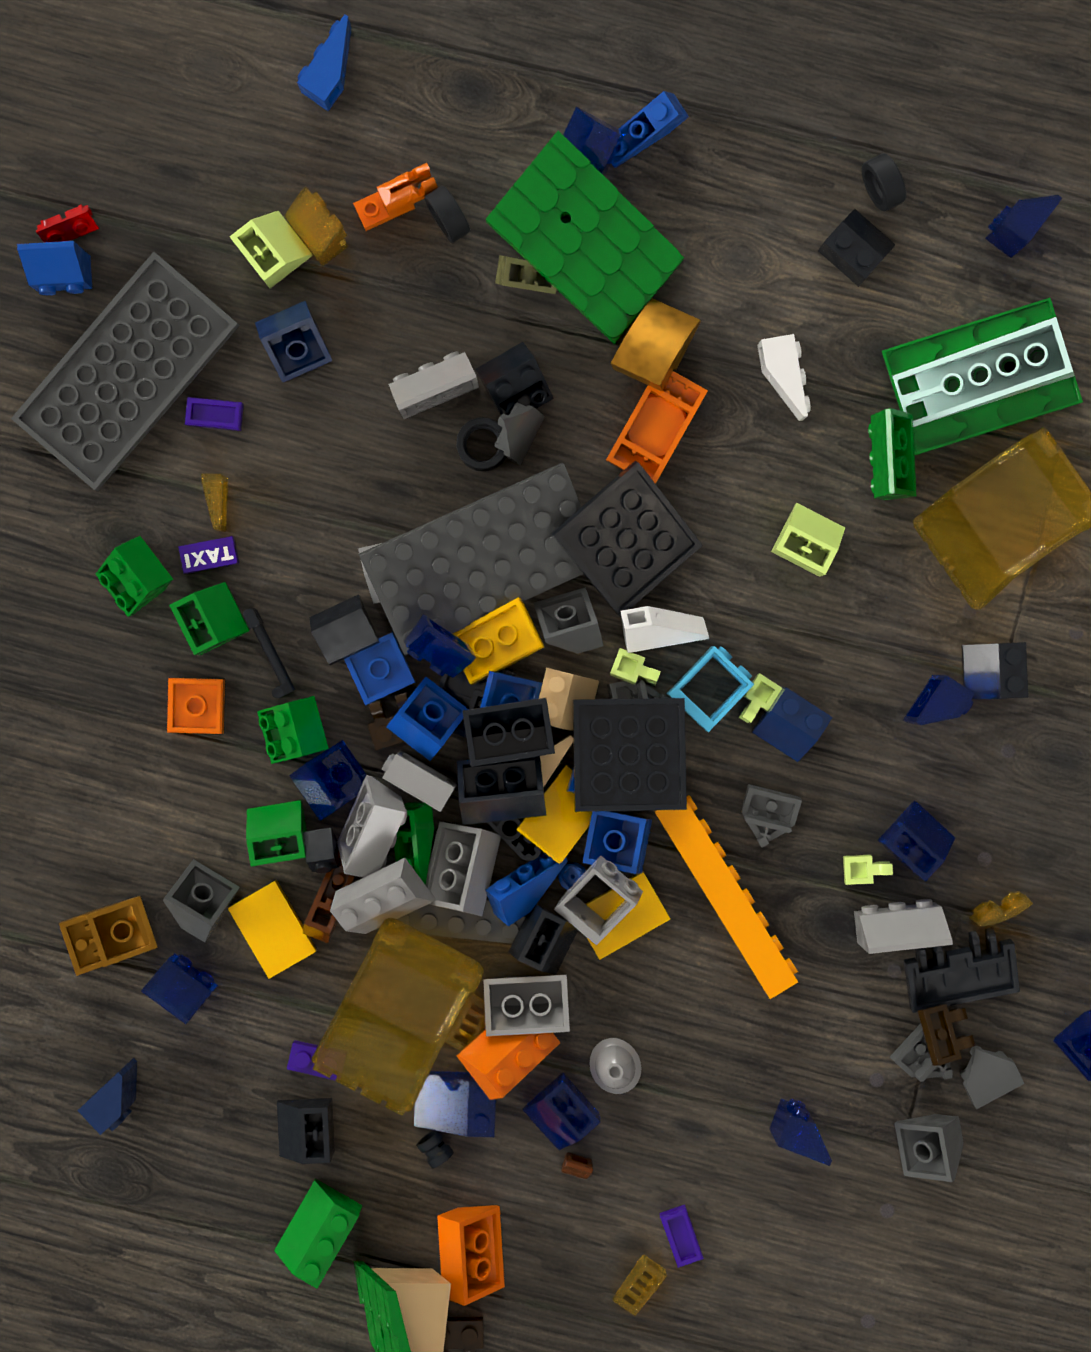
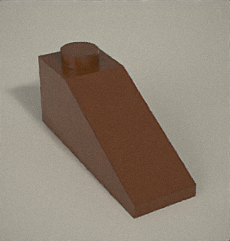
M338 852L339 868L332 869L325 874L303 927V934L325 943H329L338 922L330 912L335 891L352 884L355 878L353 875L344 874L340 852Z

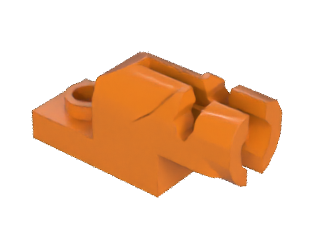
M425 163L412 169L410 172H405L377 186L378 192L353 204L365 231H368L415 209L414 203L423 200L426 195L437 189L438 186L434 177L431 176L428 164Z

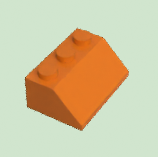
M485 1029L456 1056L490 1100L503 1098L560 1044V1041L554 1033L486 1036Z
M500 1206L458 1207L438 1215L441 1276L451 1283L449 1300L465 1306L504 1288Z

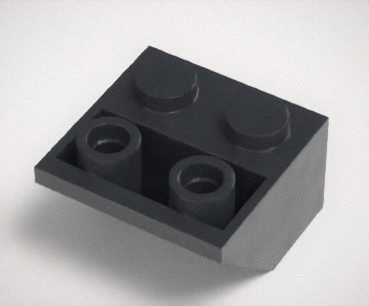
M524 342L475 369L500 415H509L514 404L517 402L537 409L554 399L535 357Z
M536 904L532 911L527 914L508 952L520 962L539 971L556 975L578 929L564 917Z
M332 1098L278 1100L279 1156L301 1164L330 1163L335 1152Z

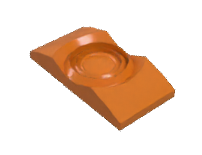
M674 371L663 391L648 385L606 461L623 471L634 461H637L656 484L708 390Z

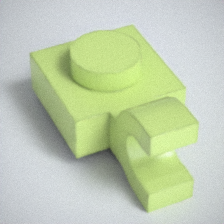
M620 648L610 676L634 685L637 679L641 678L646 683L655 686L661 671L643 666L645 657L632 652L628 653Z
M760 673L753 680L752 683L754 685L743 696L750 701L739 716L746 723H752L760 708L768 711L782 690V687Z
M871 855L843 856L844 882L846 885L874 884L873 875H893V865L890 861L872 863Z

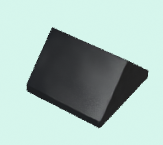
M359 594L309 617L311 633L330 666L380 643Z

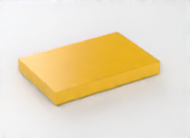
M519 597L475 620L465 628L448 635V639L470 685L488 678L489 671L499 672L545 647L522 599Z
M567 765L544 793L546 816L525 818L516 829L558 864L563 862L589 827L592 811L575 812L574 793L566 791L573 771Z
M643 871L629 878L635 881L643 891L637 905L597 945L588 939L599 960L670 920L669 915ZM610 889L589 901L586 905L602 919L606 920L625 899L616 891Z
M277 880L228 908L268 979L317 951L310 936L303 934L304 926Z

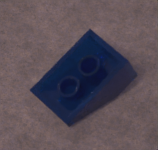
M416 1070L414 1126L466 1137H495L496 1099L490 1100L469 1072Z

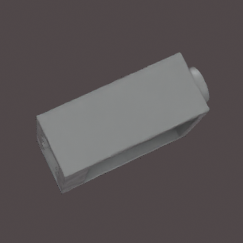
M402 750L396 755L393 753L389 755L382 767V770L385 771L383 779L439 812L442 811L458 784Z
M600 856L561 897L554 910L597 945L637 905L643 891L635 881L628 879L622 874L614 863ZM594 875H597L625 899L606 920L602 919L575 896Z

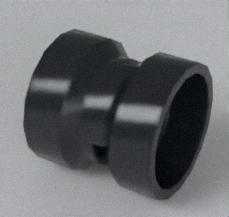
M439 1129L429 1132L416 1144L420 1152L426 1154L427 1162L432 1169L442 1165L454 1153L450 1145L443 1142V1135Z

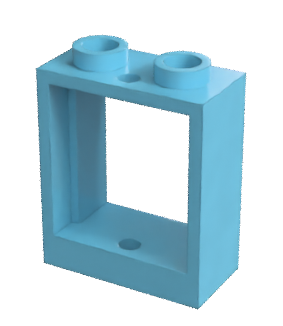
M711 646L666 693L670 698H685V712L707 732L754 685L749 680L752 675L741 665L737 668L730 661L733 657L721 646L718 649L715 646ZM713 657L741 685L708 717L681 689Z

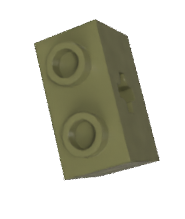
M499 255L496 284L556 294V288L527 260Z

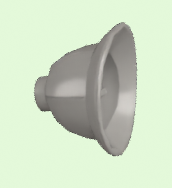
M608 1038L599 1042L592 1050L589 1062L590 1071L595 1082L603 1090L613 1094H622L629 1092L636 1086L641 1076V1061L637 1052L629 1043L618 1038Z

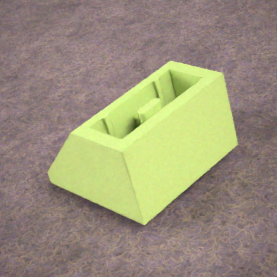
M279 211L251 219L230 236L270 289L313 256Z
M796 503L771 552L819 577L826 575L839 549L845 527Z

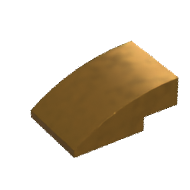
M652 298L638 315L611 361L613 369L659 391H663L673 370H676L701 320Z
M141 896L108 905L59 923L76 976L158 948Z

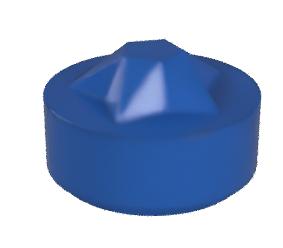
M569 863L559 872V882L564 889L568 890L586 870L579 863Z

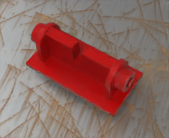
M80 204L78 207L66 211V218L64 219L59 214L49 219L41 220V224L37 225L36 233L44 243L63 242L86 235L99 229V227L92 218L93 213L89 205L83 206Z

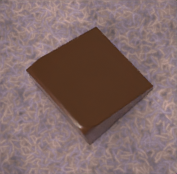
M568 1152L565 1155L561 1171L587 1179L593 1171L592 1160Z

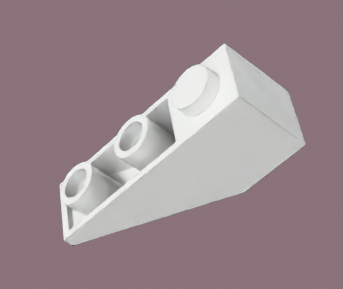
M794 334L762 339L757 345L762 373L799 421L804 420L808 416L807 412L811 411V405L808 395L804 396L803 385H806V375L804 369H800L798 358H801L799 341L795 342Z
M650 606L621 611L623 635L628 653L709 639L703 617Z

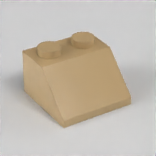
M546 667L539 699L547 698L551 726L573 731V700L595 699L599 681Z

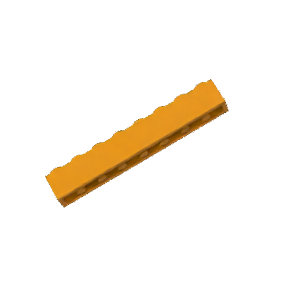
M690 795L687 796V810H653L768 997L772 999L798 983L794 976L798 972L790 958L784 960L780 953L784 949L776 935L770 937L765 929L769 926L761 911L756 914L751 904L755 903L747 888L741 890L737 883L741 879L733 865L727 867L722 858L726 854L718 842L712 843L708 836L712 831L704 818L699 821L694 811L698 808Z

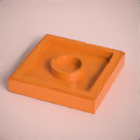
M168 678L167 733L224 734L225 679Z

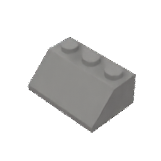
M458 351L450 353L443 358L444 361L434 365L433 362L426 363L418 368L419 372L412 375L403 373L393 378V383L388 385L403 419L479 388L476 374L465 352L461 354Z
M366 775L337 841L344 874L362 878L386 866L389 849L395 846L400 825H404L407 818V810L404 807L402 797L372 776Z
M439 822L426 880L427 888L435 897V901L429 905L483 916L487 899L485 889L490 886L501 839L500 835L479 828Z
M403 858L335 891L330 912L345 931L367 934L434 902L435 897L406 858Z
M932 899L916 900L915 905H905V902L889 903L887 908H878V905H866L861 907L862 910L854 911L857 944L869 954L953 945L942 906L933 902Z
M567 974L483 979L486 1036L570 1032Z

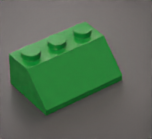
M892 408L884 409L871 415V423L868 427L869 437L872 439L870 463L873 467V478L871 480V490L875 499L890 500L916 497L913 414Z
M315 1178L274 1250L295 1277L317 1289L357 1221L362 1205Z

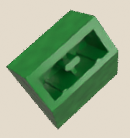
M141 536L115 547L95 573L100 584L108 590L115 599L117 606L124 611L127 617L132 616L160 595L173 581L171 575Z
M226 582L192 593L169 605L194 655H203L250 631Z
M315 696L257 711L259 726L263 731L266 752L270 757L271 764L329 749Z
M302 800L247 809L246 842L251 867L306 858L304 832L307 831Z

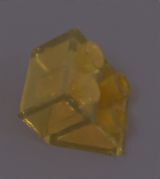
M305 187L284 216L323 267L348 247L344 239L347 234L339 219L334 214L329 216L330 212L326 208L327 205L317 192L312 194Z

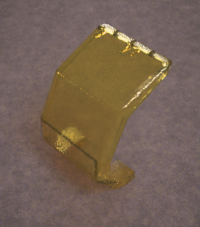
M1043 426L994 457L948 490L914 518L913 527L923 541L929 545L928 548L938 562L944 566L945 572L955 586L961 590V594L970 607L979 610L985 607L1019 574L1066 541L1091 528V490L1053 436Z
M385 919L312 1057V1062L315 1064L313 1070L328 1078L331 1077L332 1073L337 1075L336 1082L353 1091L356 1090L357 1086L362 1088L361 1095L378 1104L383 1099L387 1101L386 1108L403 1116L405 1111L409 1112L412 1110L469 994H474L483 975V967L476 960L397 919Z

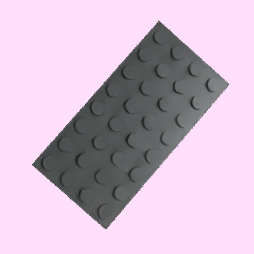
M153 252L11 419L93 490L98 492L240 325L158 254Z
M563 463L358 554L404 655L465 628L475 620L518 597L525 601L584 574L551 534L581 508Z

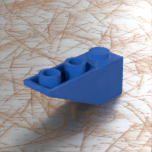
M345 14L340 21L334 22L328 39L324 44L318 45L313 55L314 59L309 66H304L298 75L297 84L301 93L327 111L330 110L344 90L351 36V24L348 16Z
M663 91L602 142L600 146L614 168H617L668 135L689 116L675 94Z
M542 852L535 860L521 865L517 870L485 889L494 915L507 926H510L530 913L568 862L567 858L565 857L563 862L558 864L545 852Z

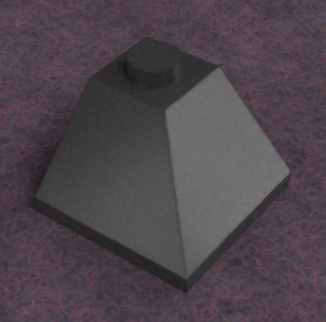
M586 587L534 602L546 643L576 654L604 646L598 621Z
M193 859L164 897L163 902L181 929L206 942L222 919L240 887Z
M933 1114L900 1120L894 1123L904 1176L946 1182L955 1181L964 1144L959 1116Z

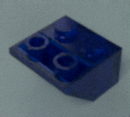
M914 800L878 841L914 875L926 882L945 861L955 837Z
M561 1073L522 1109L558 1150L580 1141L600 1123L598 1110L564 1073Z

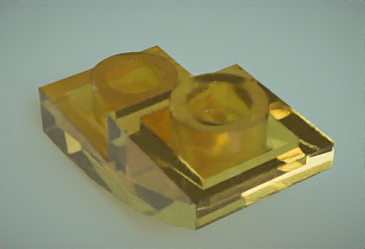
M1017 891L1005 896L1000 906L992 901L979 904L973 910L974 914L969 918L980 927L993 925L1018 915L1033 903L1026 895Z

